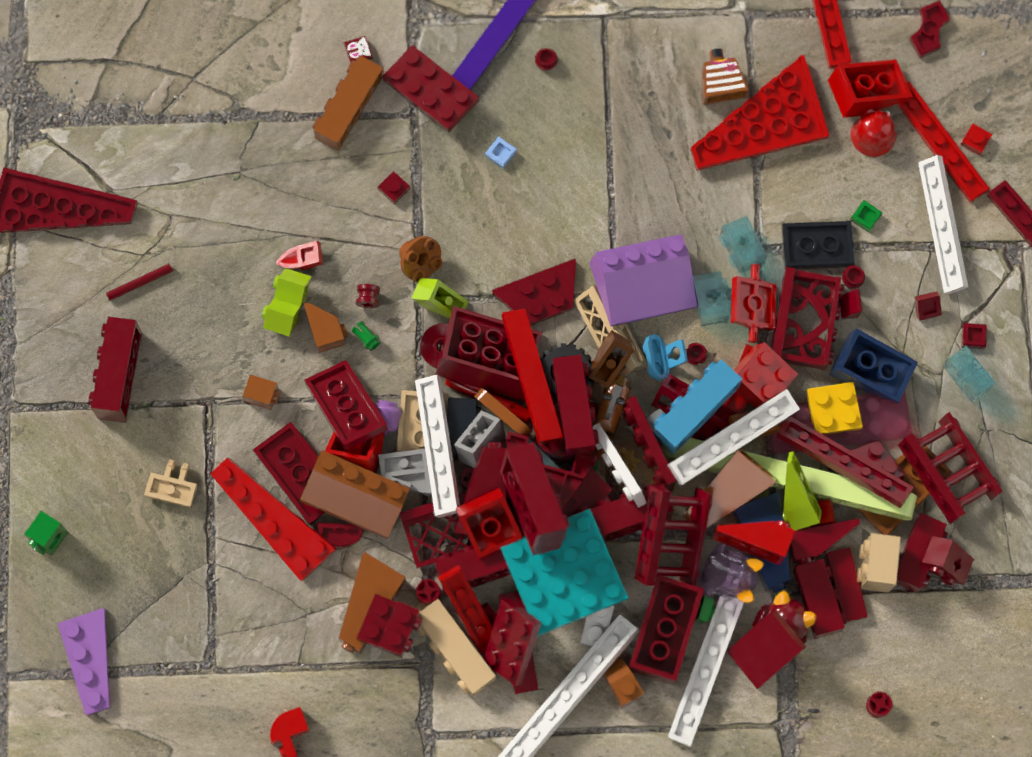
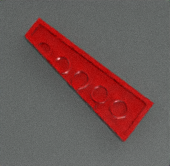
M226 458L210 473L300 581H304L337 550L334 545L308 526L302 518L289 510L282 501L276 499L269 493V490L256 482L250 474L231 458Z

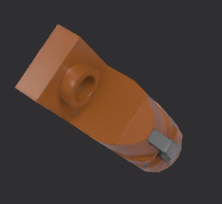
M617 375L608 389L606 388L595 417L596 421L592 425L594 426L599 423L611 443L621 420L626 399H628L631 391V381L620 375ZM595 447V452L591 454L598 456V459L604 460L602 458L604 451L602 449L597 450Z

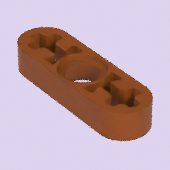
M483 388L474 396L517 434L529 437L533 432L531 428Z

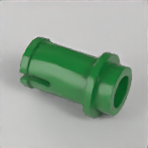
M360 321L357 325L362 332L356 326L352 328V332L361 340L366 350L373 351L381 343L379 336L374 335L365 323Z

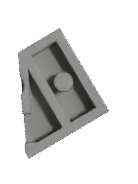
M425 449L379 455L381 476L404 485L411 490L432 495Z

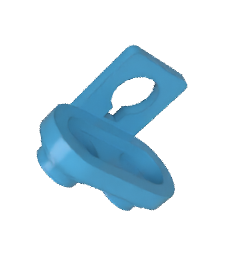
M656 334L646 337L643 351L646 354L648 363L647 373L651 378L657 381L664 380L668 377L670 369L688 361L684 340L680 339L665 346L663 340ZM676 347L680 350L678 360L670 358V354L673 353Z

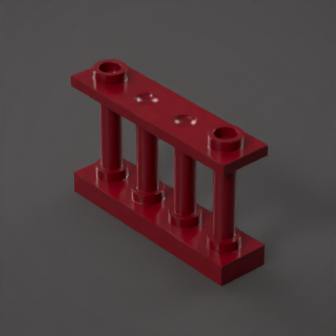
M949 412L938 421L941 427L920 439H917L912 433L906 436L898 444V447L949 524H952L965 514L963 507L985 494L991 501L1003 491L1000 488L999 481L992 476L962 431L959 421ZM947 435L954 447L933 459L929 458L924 451V447ZM960 454L967 467L946 479L942 478L937 467ZM973 474L980 487L959 499L955 498L950 487Z
M650 485L634 575L635 580L646 586H654L656 577L659 575L677 576L681 582L696 586L708 514L712 505L711 493L701 488H695L694 497L671 496V491L659 485ZM668 507H692L690 520L666 519ZM665 529L688 530L686 543H662ZM684 553L681 567L658 566L660 554Z

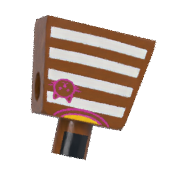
M720 48L711 50L709 52L711 61L704 62L702 68L703 105L746 98L748 88L736 58L724 59L723 49Z

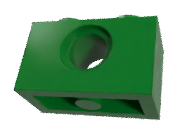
M40 510L24 535L29 539L27 544L32 546V549L43 556L45 553L53 556L68 534V531L59 521Z

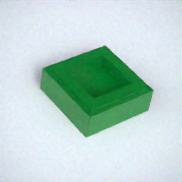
M863 200L850 220L869 233L883 212Z

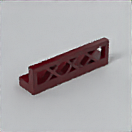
M669 374L662 383L651 405L668 414L671 405L667 406L659 401L662 394L670 398L673 403L678 396L684 397L687 394L689 385ZM722 405L708 419L712 420L714 435L730 425L728 418L730 415H736L737 413Z

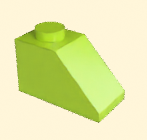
M427 278L419 279L411 297L412 300L425 309L450 318L453 306L466 309L469 302L440 280Z

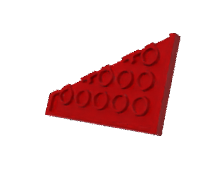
M800 55L790 66L784 68L778 76L765 84L759 92L750 99H747L741 107L728 115L722 123L713 130H710L704 138L691 146L690 152L696 171L829 138L830 135L805 55Z

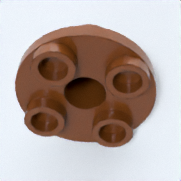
M419 236L411 239V241L405 242L399 250L403 274L417 283L420 278H429L443 264L441 247L435 239L429 236Z

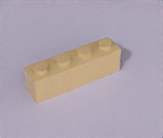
M438 599L420 612V616L423 619L418 632L421 636L426 634L431 641L428 645L435 655L441 654L445 659L444 667L450 675L456 674L460 680L457 684L465 695L469 692L473 697L496 680L495 674Z

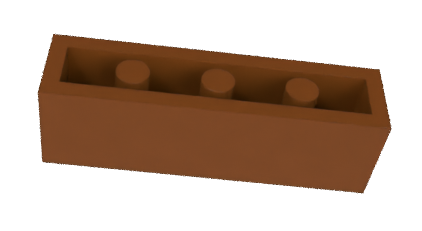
M360 55L356 61H351L347 69V76L344 80L341 79L336 86L335 96L333 99H328L324 107V114L322 117H318L313 124L315 139L338 151L384 75L382 66Z

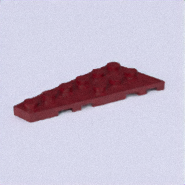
M3 167L0 176V233L132 224L138 201L135 199Z

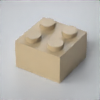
M871 533L867 540H864L859 551V558L863 559V563L857 572V582H861V589L886 593L893 589L897 581L901 537Z

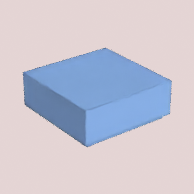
M498 137L486 151L485 157L504 169L517 153V149Z

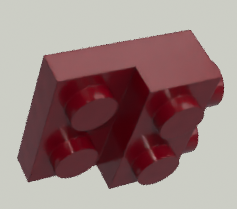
M375 593L356 639L402 658L404 652L409 653L413 643V639H410L413 630L418 631L423 617L420 616L419 609L399 601L395 602Z

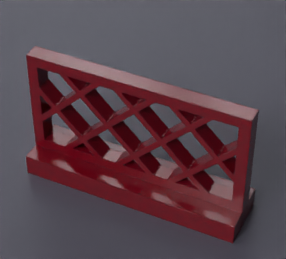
M466 492L458 494L460 506ZM433 502L399 513L416 569L439 561V557L434 558L436 552L441 555L446 554L438 550L444 537L456 543L453 552H451L453 556L462 553L461 550H457L459 545L464 548L468 547L461 542L465 534H462L459 540L446 535L451 523L455 524L456 522L454 520L456 514H453L451 518L448 516L443 517L449 520L444 533L431 527L434 519L437 518ZM431 520L429 525L423 523L425 521ZM420 524L427 528L421 540L411 536L409 526ZM429 530L441 535L436 548L423 542ZM413 540L419 543L416 549ZM421 544L434 551L431 558L423 562L419 561L417 555Z

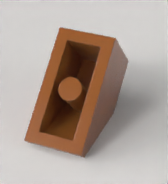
M304 303L318 353L345 346L344 338L348 337L344 323L339 324L336 316L310 303Z
M618 656L602 676L622 709L642 698L644 692L622 658Z

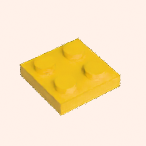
M854 382L806 390L812 425L815 431L822 435L862 429Z

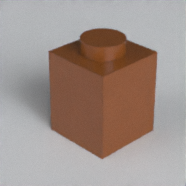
M250 375L242 397L246 403L272 410L273 404H278L281 391H279L277 382Z

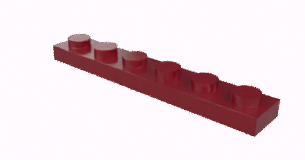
M791 416L787 418L777 432L776 437L900 509L913 491L914 487Z

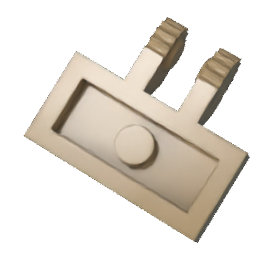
M169 459L164 476L150 473L144 496L191 508L198 485L186 481L190 465L184 463L181 467L179 478H171L175 469V460Z

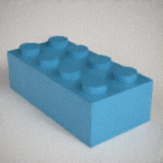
M722 359L717 364L713 361L704 370L703 378L701 380L696 378L687 388V394L684 397L680 395L671 404L670 412L667 415L663 412L654 421L653 434L655 438L673 455L739 389L742 378Z

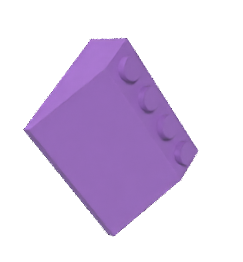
M682 234L598 251L589 262L610 327L697 307L690 256Z

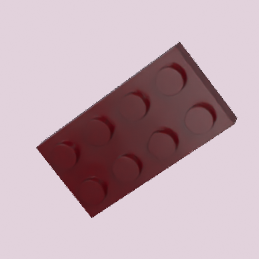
M413 45L382 76V80L448 133L480 101L475 93Z
M347 360L304 379L307 389L345 451L388 430L385 420Z
M636 396L626 399L625 413L622 414L624 421L628 427L632 426L635 434L632 435L634 442L638 448L642 447L644 451L643 460L648 469L652 468L655 474L653 477L654 483H657V485L664 484L665 488L672 492L676 479L668 467L666 458Z
M290 422L252 450L310 526L326 514V512L299 501L318 456L292 422Z

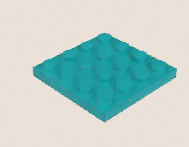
M590 509L568 518L569 528H567L560 549L533 556L525 536L512 544L501 547V552L526 611L541 622L537 637L628 600L626 591Z

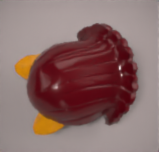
M785 591L780 592L775 597L774 602L761 606L760 610L757 611L755 621L752 622L753 627L771 611L776 609L803 643L807 642V637L805 636L807 629L814 624L816 619L814 613L806 612L804 606L797 600L790 599Z

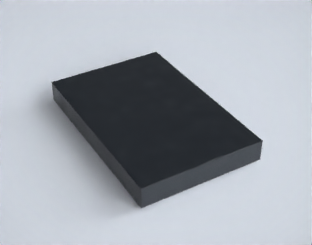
M851 221L782 223L784 270L786 267L821 269L847 268L855 265Z

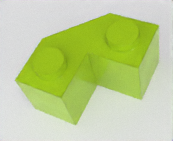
M287 268L283 270L281 275H276L273 282V288L276 289L274 298L269 306L265 305L261 316L264 319V329L285 336L291 335L299 320L298 313L301 305L306 301L312 276Z

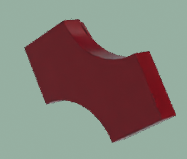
M940 0L919 10L921 16L920 29L911 35L909 39L919 59L941 48L939 30L950 21V17Z

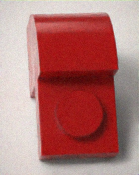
M301 707L282 713L271 726L270 741L273 746L282 743V746L278 747L281 757H298L292 739L310 733Z

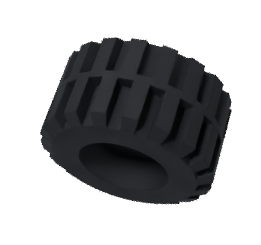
M561 343V347L558 348L556 345L551 346V350L544 351L543 357H540L553 404L558 403L555 381L551 377L553 358L581 354L582 362H587L588 374L593 363H591L590 355H585V350L582 348L576 349L574 344H571V347H566V343ZM585 376L586 385L590 384L592 389L594 380Z

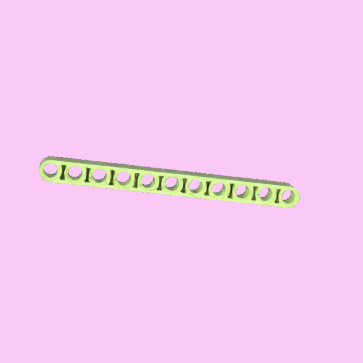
M690 438L674 455L663 444H661L660 448L666 461L673 462L704 441ZM736 451L705 471L718 473ZM745 452L776 477L775 483L770 487L785 490L786 461ZM800 465L817 499H830L833 503L901 520H912L917 496L913 493L910 494L900 509L845 476Z

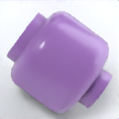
M379 399V403H374L387 424L388 430L385 431L384 435L388 436L389 431L394 432L398 429L402 411L397 407V403Z

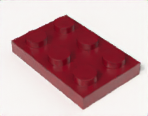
M501 599L483 660L490 668L515 687L523 683L541 622L511 599Z

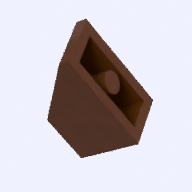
M611 330L597 351L588 378L608 389L634 352L631 341Z

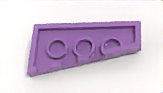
M105 608L58 623L86 716L110 709Z

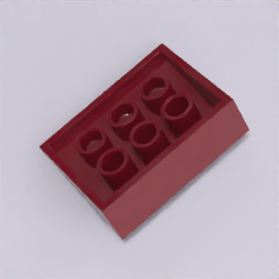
M453 306L435 375L526 401L503 320ZM531 329L539 354L543 332Z

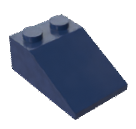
M856 328L847 335L829 375L843 383L854 382L855 388L899 403L918 362Z

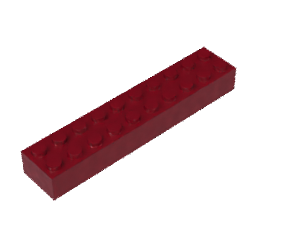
M650 485L643 488L644 491H642L646 502H648ZM624 493L621 495V499L615 501L606 499L599 502L598 507L590 509L589 506L575 511L576 514L590 509L603 541L606 543L643 530L647 503L638 508L635 501L629 502ZM672 506L668 507L666 518L668 520H671L674 512ZM472 545L463 548L460 554L454 556L452 553L442 555L438 558L439 561L435 562L438 576L459 565L471 588L511 575L501 549L478 558ZM441 585L444 596L448 597L443 586Z

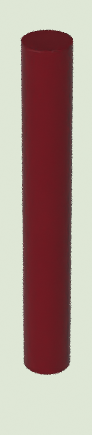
M170 263L106 292L109 301L116 299L173 272Z

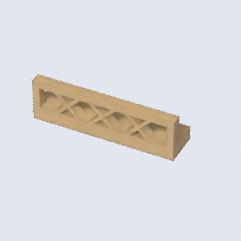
M597 285L590 287L574 299L598 348L611 330L631 341L634 352L625 364L627 368L619 372L620 375L615 378L616 381L622 379L630 372L641 370L648 365L627 323L610 327ZM589 296L593 302L592 311L587 310L583 303V300ZM596 317L601 318L603 321L602 331L598 330L595 326Z

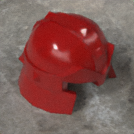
M880 109L877 111L867 110L853 123L850 131L854 147L861 154L869 157H879L887 154L893 148L897 135L890 113L883 112Z

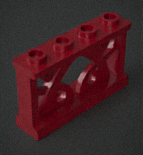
M791 267L785 268L771 349L786 363L823 371L826 370L828 364L832 365L834 351L830 350L831 342L835 343L837 337V329L834 328V322L839 320L841 307L837 306L838 298H842L844 292V285L840 284L841 277L799 271ZM793 280L811 282L812 284L807 290L803 286L794 283ZM818 285H826L830 289L831 294L829 298L825 299L821 295L824 290L819 291L816 296L812 294V291ZM801 297L804 299L800 306L792 304V299L794 298L798 299L799 302ZM807 303H809L818 314L821 323L814 330L803 336L799 324L788 318V314L802 311ZM830 305L829 315L824 306ZM794 328L798 338L795 339V333L788 335L787 329ZM826 330V336L824 341L819 336ZM808 344L809 350L813 353L815 352L813 346L819 345L822 350L821 355L817 358L809 357L804 350V345ZM799 347L801 356L782 353V350Z

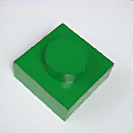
M708 596L701 598L694 622L704 624L712 619L715 612V606H712L713 598Z

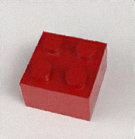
M765 342L753 346L734 369L742 378L737 391L755 408H758L786 390L798 375Z

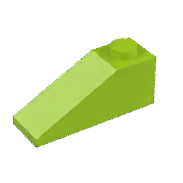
M793 451L789 453L787 460L784 510L782 515L784 521L790 524L791 528L796 531L820 523L822 511Z

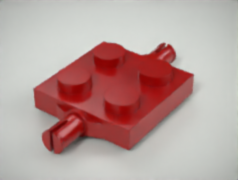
M751 264V277L736 276L732 278L731 323L748 328V342L757 343L758 329L767 331L775 329L776 284L768 283L760 278V264Z

